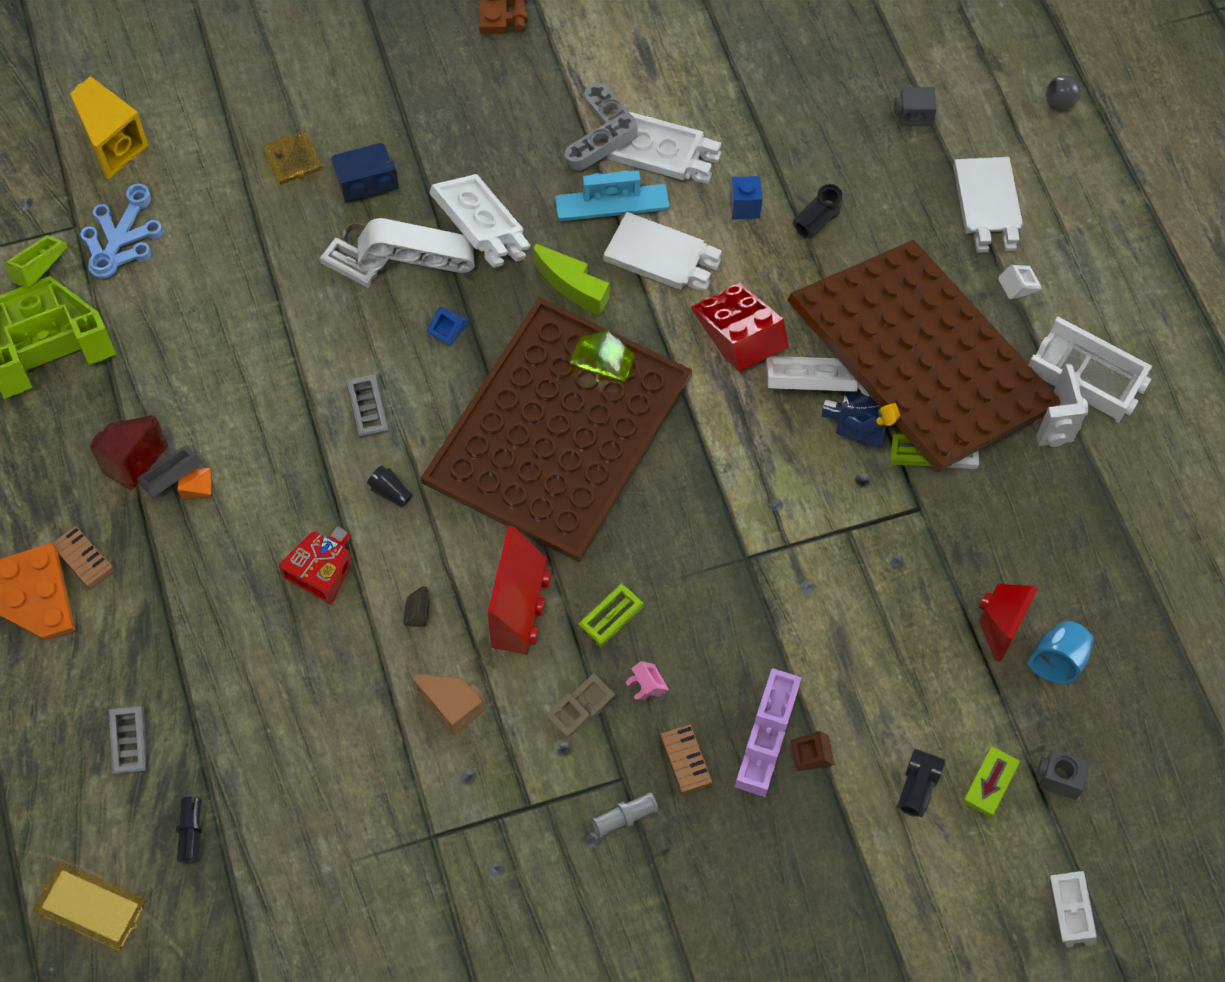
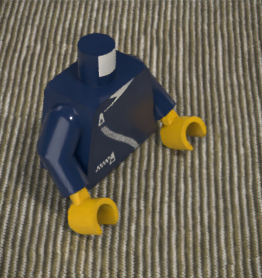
M846 392L843 403L825 400L821 417L838 421L836 428L838 435L881 448L887 426L894 424L900 417V413L896 403L880 407L871 396Z

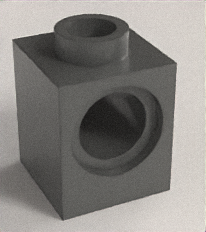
M902 87L900 97L895 98L894 113L899 115L900 126L933 125L937 110L935 87Z
M1053 749L1047 758L1042 757L1037 770V776L1041 777L1039 788L1077 800L1084 790L1091 761ZM1055 768L1063 769L1067 773L1068 779L1060 778L1056 774Z

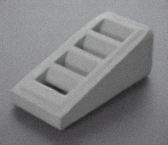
M375 374L346 380V387L359 438L387 432L388 426ZM371 389L372 393L359 396L355 394L357 391ZM374 399L375 403L358 406L357 402ZM377 410V414L363 417L360 415V412ZM378 419L380 421V425L363 428L362 423Z
M137 706L109 709L113 774L146 771L144 708ZM135 719L136 724L119 726V720ZM136 731V737L120 738L119 733ZM137 743V749L120 751V745ZM138 756V762L120 764V758Z

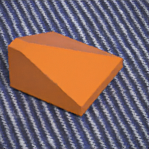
M211 468L194 469L179 480L178 493L181 499L212 497Z

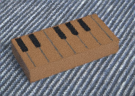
M76 526L53 542L57 547L58 555L89 590L114 572L113 567Z
M691 724L661 733L660 739L681 796L712 786V780Z

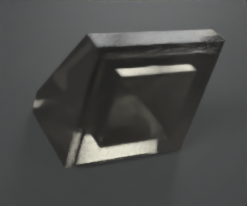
M422 586L407 597L403 620L405 626L426 627L430 605L427 587Z

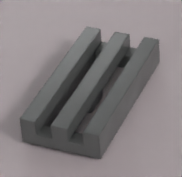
M186 445L149 469L136 480L153 498L203 463L199 456Z

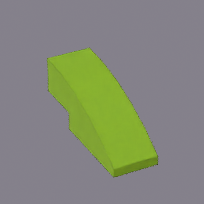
M535 244L534 264L547 281L575 304L600 316L609 299L610 283L588 275L587 263Z

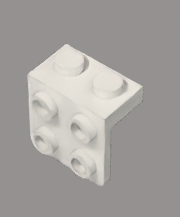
M1072 364L1064 365L1054 388V393L1059 397L1061 403L1059 406L1048 407L1036 435L1039 446L1049 445L1051 447H1058L1065 443L1073 442L1078 431L1081 429L1085 416L1088 415L1087 400L1082 398L1080 392V376L1077 372H1074Z

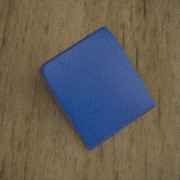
M439 306L426 332L451 346L467 327L469 320L446 307Z

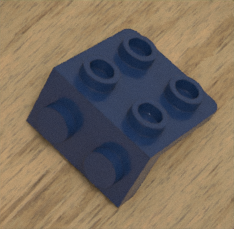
M383 143L361 147L332 156V164L345 203L399 189L394 161H390L386 146Z

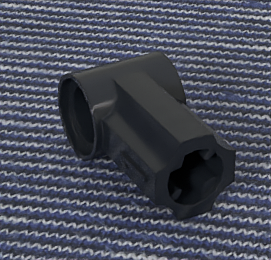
M826 184L820 187L816 198L793 220V226L798 234L804 238L812 239L829 220L838 217L843 195L842 190L838 186Z
M916 748L914 749L905 773L907 778L897 804L898 809L913 817L924 816L933 787L937 786L945 759Z

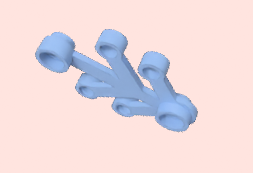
M133 184L127 189L126 196L129 205L116 229L111 220L112 214L109 207L105 204H99L94 207V218L101 224L108 239V244L104 251L99 244L100 237L96 228L89 226L82 229L80 233L82 241L89 247L92 254L88 268L94 277L100 279L111 277L117 271L119 265L135 259L139 262L148 261L151 257V251L148 244L144 242L135 244L130 250L118 254L117 252L120 247L145 237L155 240L163 235L161 223L157 220H150L144 226L129 231L140 209L146 208L151 201L149 190L144 184ZM101 212H106L105 215L98 216ZM152 228H158L156 231H150ZM90 234L94 235L92 238H86ZM146 250L145 253L138 254L139 251Z

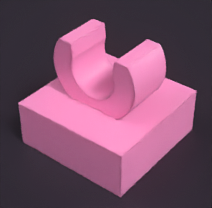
M641 661L631 668L635 676L628 678L626 684L633 687L640 683L641 690L634 695L636 700H645L649 695L660 697L669 691L655 664Z

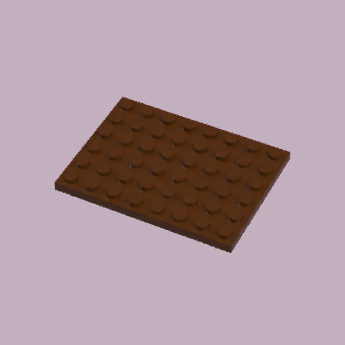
M911 240L794 291L787 300L880 407L892 403L897 404L900 417L896 420L895 425L937 472L1045 416L1048 407L1059 406L1061 403L1054 391L1028 366L1029 364L915 240Z
M539 297L421 477V483L506 526H513L527 537L580 562L691 378L692 369Z

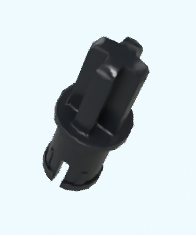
M192 797L181 799L180 825L176 827V832L179 834L177 861L182 864L195 863L197 860L198 835L202 833V827L199 826L202 800L198 797L194 798V802H192Z

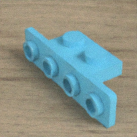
M624 170L609 174L595 173L590 176H583L582 193L556 195L555 197L559 221L625 215L626 212L637 214L669 210L666 185L640 186L639 170Z

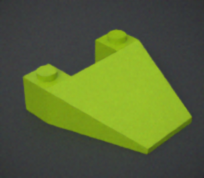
M51 276L36 281L28 289L20 287L0 295V392L4 399L13 395H19L32 388L26 371L82 349L88 365L104 361L108 357L116 355L98 311Z

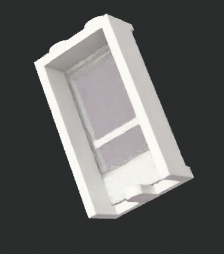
M1060 317L1056 318L1048 337L1044 338L1037 354L1033 355L1028 365L1042 380L1056 386L1064 365L1072 364L1074 372H1077L1080 376L1082 398H1085L1089 405L1115 418L1117 423L1121 421L1124 414L1129 416L1132 414L1139 401L1134 397L1137 392L1143 394L1152 380L1147 377L1152 367L1151 365Z

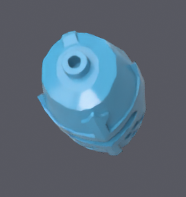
M1063 621L1042 636L1028 659L1027 666L1047 681L1059 684L1072 683L1079 677L1090 658L1094 642L1093 635L1081 624L1073 621ZM1040 653L1050 661L1049 664L1040 656Z

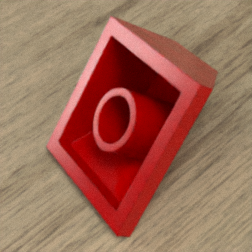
M997 584L993 594L986 592L979 605V608L984 610L979 622L994 660L1001 662L1038 588L1031 585Z

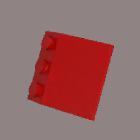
M508 526L487 612L491 648L528 655L530 644L536 645L539 627L534 625L536 617H542L545 598H541L543 588H549L552 571L547 570V558L513 526Z

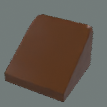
M817 731L791 740L798 771L835 765L830 739L827 734Z

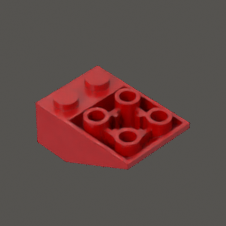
M741 283L729 286L726 290L712 297H707L691 306L693 313L723 357L739 372L789 347L783 318Z

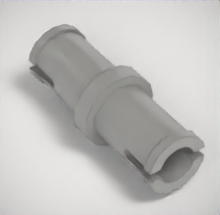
M648 792L626 804L624 802L616 804L615 809L591 818V822L596 834L601 838L603 835L623 826L626 828L633 826L634 821L657 812L658 805L653 794Z

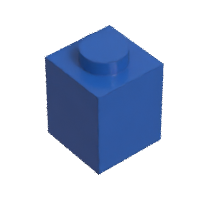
M760 176L732 177L730 189L732 220L760 218L762 206Z

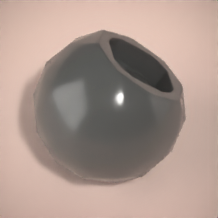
M1059 75L1053 78L1047 87V102L1058 110H1067L1073 107L1080 97L1079 84L1074 78L1067 75Z

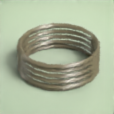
M360 223L347 225L342 231V240L358 249V245L348 243L345 240V236L351 230H364L366 226Z

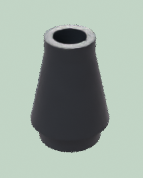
M382 465L373 472L367 481V484L371 487L370 491L393 502L400 508H403L413 496L391 468L386 469Z

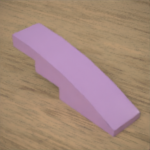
M771 669L737 776L735 788L766 797L802 677Z

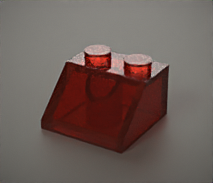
M152 415L109 423L103 431L95 435L90 445V449L102 473L130 491L138 484L136 479L147 472L168 447L159 422Z

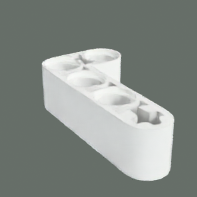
M377 218L368 222L358 238V266L364 271H378L384 267L388 259L457 273L469 272L475 266L474 246L462 234Z

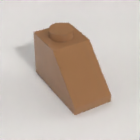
M416 675L413 678L415 690L453 735L484 712L482 703L484 697L474 684L469 686L463 678Z

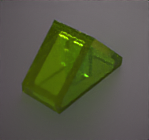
M609 331L580 337L570 359V364L625 381L635 359V354Z

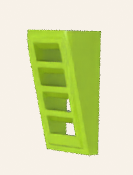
M46 235L8 260L4 265L10 281L27 289L31 287L66 250V242Z

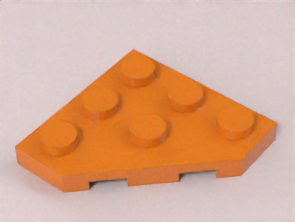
M53 543L0 559V617L32 632L44 640L76 631L57 547Z

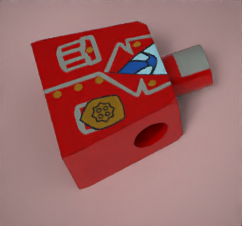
M335 527L328 538L317 532H311L278 565L282 577L332 605L352 563L350 552L344 548L351 536L340 527Z

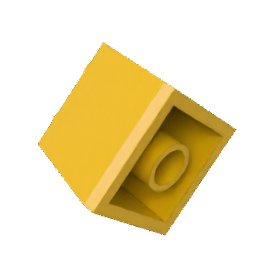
M90 76L83 83L77 85L70 95L104 177L109 180L148 146V142L138 112Z

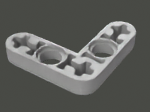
M594 83L585 90L584 95L589 108L603 125L566 148L565 158L572 170L578 171L589 167L632 141L638 134L634 117L603 83ZM597 96L602 97L603 102L600 103V100L597 98ZM610 109L618 110L612 116L604 115ZM600 139H608L605 145H595Z

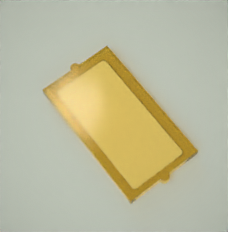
M60 861L48 883L43 884L44 890L32 911L120 951L131 930L137 927L135 922L147 900Z

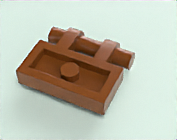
M480 0V34H506V25H514V29L517 32L524 31L525 23L528 20V14L525 10L528 0ZM507 6H514V10L507 12Z

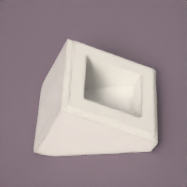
M1010 265L998 277L1009 299H1016L1042 289L1030 266Z

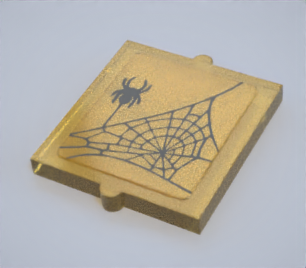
M305 130L287 137L283 135L281 139L262 145L280 185L298 178L302 180L306 175L323 170Z

